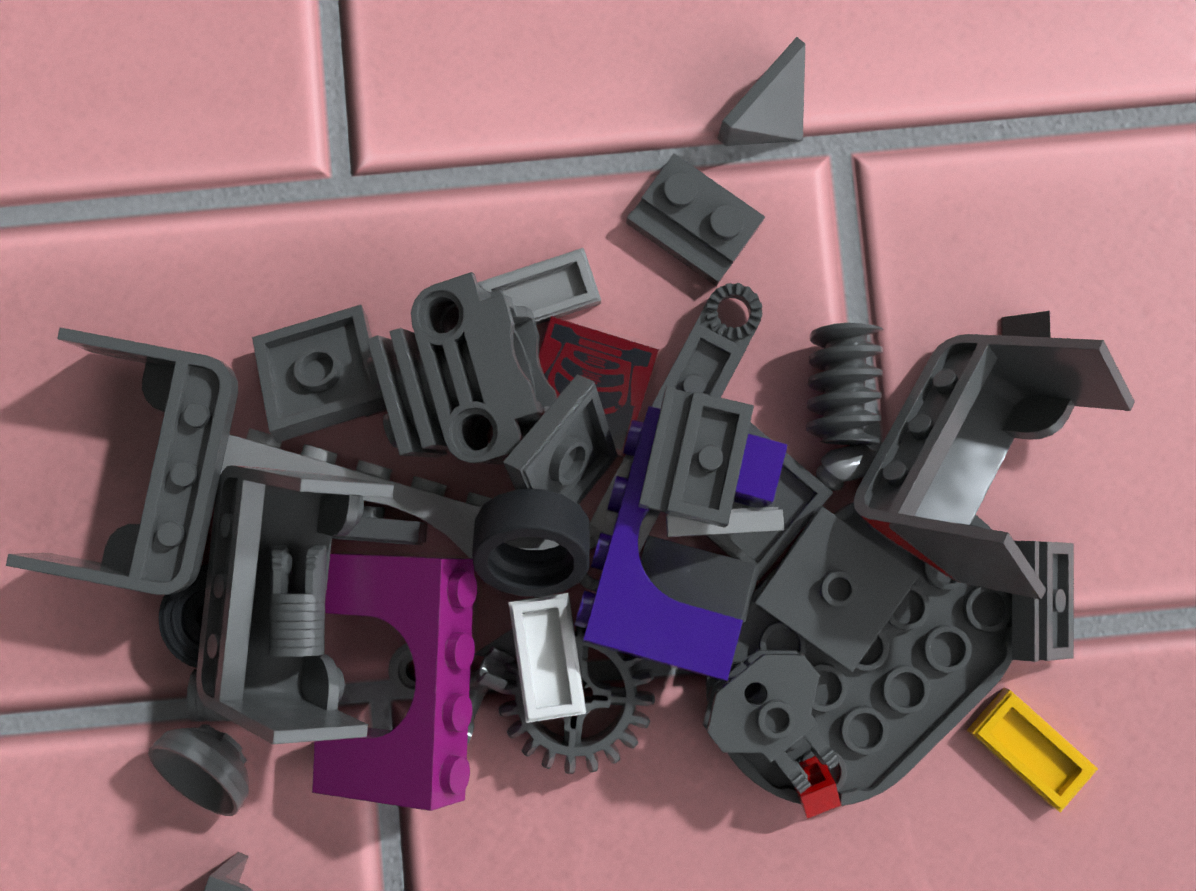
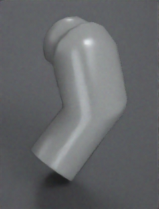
M850 445L830 450L821 458L822 465L816 470V478L830 490H840L845 481L864 477L878 452L865 445Z

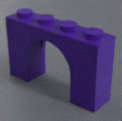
M648 406L644 422L632 419L623 454L634 456L628 478L616 476L607 510L618 513L612 535L600 533L591 565L592 568L602 570L597 591L592 593L584 590L574 626L586 629L583 642L716 680L728 681L743 620L684 604L668 597L650 581L642 567L638 551V536L642 520L651 509L639 508L638 504L660 413L659 408ZM748 434L733 502L755 508L768 507L773 503L788 444Z

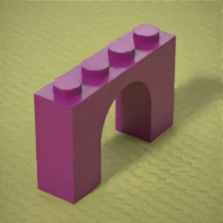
M330 554L325 613L376 617L392 625L403 636L411 651L415 665L416 684L411 706L404 719L395 729L386 730L368 727L367 737L314 742L312 793L428 811L465 800L466 787L470 778V766L467 760L468 726L472 718V702L469 698L470 666L475 654V644L472 637L473 603L477 595V581L474 576L473 559Z

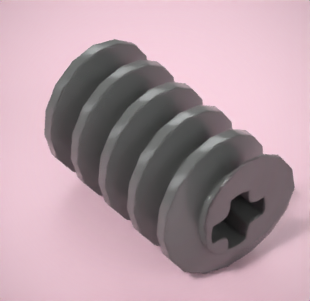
M836 323L819 327L810 333V341L824 349L811 353L809 363L811 366L824 372L810 376L808 386L824 394L811 398L807 402V408L810 411L823 417L808 422L806 431L822 438L820 442L862 446L880 444V438L865 433L864 426L881 421V415L865 410V403L881 399L882 392L865 387V381L883 375L882 369L866 364V358L883 353L882 346L867 341V335L884 330L882 327L863 323Z

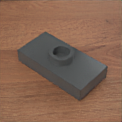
M364 506L362 518L354 526L353 530L346 536H332V539L423 545V542L426 543L428 523L384 519L385 508Z

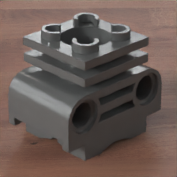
M470 272L431 285L420 292L414 300L411 309V322L414 332L398 328L389 331L391 339L379 335L367 339L372 355L367 359L368 373L377 390L381 389L388 412L383 416L384 430L390 444L398 448L399 455L438 458L447 455V450H450L458 459L469 463L504 464L503 461L557 399L556 391L549 384L541 368L539 360L540 337L532 310L525 306H514L511 298L506 296L501 289L488 292L479 287L475 274ZM492 425L493 436L491 442L488 443L487 433Z

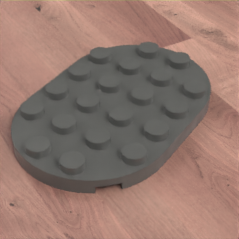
M854 502L842 507L833 514L919 574V577L853 672L847 670L753 603L775 569L754 589L746 623L742 622L730 669L731 671L756 650H795L798 654H803L819 673L811 712L812 716L819 723L815 728L841 760L831 770L829 769L836 783L841 806L868 800L883 793L900 781L996 686L1012 661V594L960 583L945 576L871 530L855 510ZM975 515L971 525L991 529L981 518ZM706 677L707 701L711 686L718 681L716 679ZM754 682L746 687L744 693L746 698H752L759 692V683ZM804 737L785 751L791 760L797 761V763L815 756L810 750L811 746ZM728 753L738 768L764 790L782 799L801 804L793 783L774 760L770 763L763 753Z

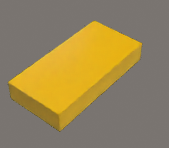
M1003 688L967 729L983 746L1053 809L1060 813L1098 770L1095 765L1007 688Z

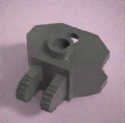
M756 650L730 671L728 681L718 680L711 686L703 726L723 753H763L770 763L774 760L800 794L811 786L808 781V775L797 761H792L785 752L799 739L804 737L811 746L810 750L815 757L830 770L841 762L833 749L815 728L819 723L812 716L811 712L819 673L803 654H798L795 650ZM758 682L759 692L752 698H746L744 695L746 687L751 683Z

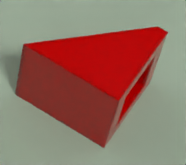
M815 756L799 762L798 764L808 775V781L811 784L801 794L795 787L807 819L841 806L836 783L828 767L822 765Z

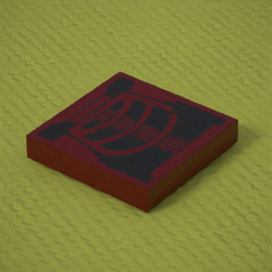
M551 316L539 353L541 368L546 379L556 391L557 398L577 374L595 382L618 457L624 458L626 454H623L631 422L632 419L636 421L638 419L659 349Z

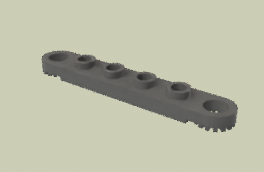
M728 283L717 288L711 294L652 407L661 409L667 385L690 393L695 391L717 397L723 395L760 324L763 314L762 302L760 303L757 293H754L750 287L740 283ZM735 298L742 301L749 312L747 323L736 328L726 327L727 325L722 324L718 318L717 309L723 300ZM625 455L589 523V550L597 547L600 533L608 535L613 533L618 513L607 510L616 476L628 478L634 456ZM651 509L642 520L638 536L639 552L661 511ZM586 573L579 583L585 588L596 592L599 580L590 577Z

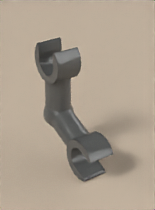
M494 647L490 648L486 653L480 668L470 673L469 698L472 702V718L468 726L467 746L473 734L475 716L484 696L488 693L489 689L501 692L508 683V681L502 679L505 664L512 663L515 659L514 656Z

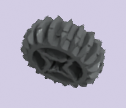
M576 626L575 638L579 664H581V679L585 681L584 689L591 687L593 695L584 697L586 714L577 715V720L575 721L572 720V716L564 717V736L552 732L540 721L526 723L517 659L512 663L505 664V670L517 675V680L506 679L508 683L500 692L515 695V700L507 701L500 705V716L508 717L518 714L520 720L514 722L508 728V736L516 738L527 731L531 737L525 742L522 753L528 757L535 752L539 745L547 748L542 760V766L550 769L554 764L556 753L566 755L564 769L567 774L575 772L576 756H586V765L589 772L598 771V757L596 754L598 751L604 750L608 760L613 764L620 761V754L614 742L619 739L627 747L635 748L638 744V739L627 728L628 725L632 724L639 728H648L650 723L647 715L635 710L636 705L649 706L655 703L653 693L637 690V685L646 684L653 680V674L650 669L633 672L631 666L639 663L642 658L628 654L624 655L618 651L583 642L586 629ZM589 647L604 653L615 663L623 677L625 687H614L610 683L597 681L591 676L588 670ZM610 705L622 706L615 720L606 729L593 736L581 738L582 724L585 716L595 708H609Z

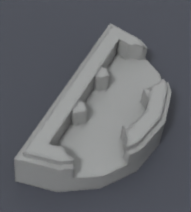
M778 507L732 509L729 524L725 528L668 514L666 515L667 537L784 530L783 509H778Z

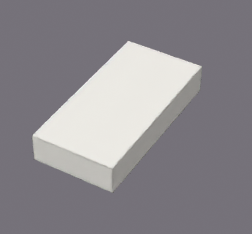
M569 592L510 601L509 608L526 723L586 714Z

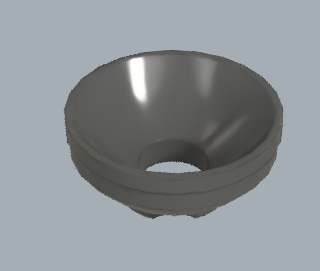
M202 724L199 728H181L167 731L149 748L148 755L150 761L160 775L182 795L211 812L223 816H233L237 814L248 797L249 779L247 769L244 766L247 759L242 754L243 748L231 736L215 730L210 725Z

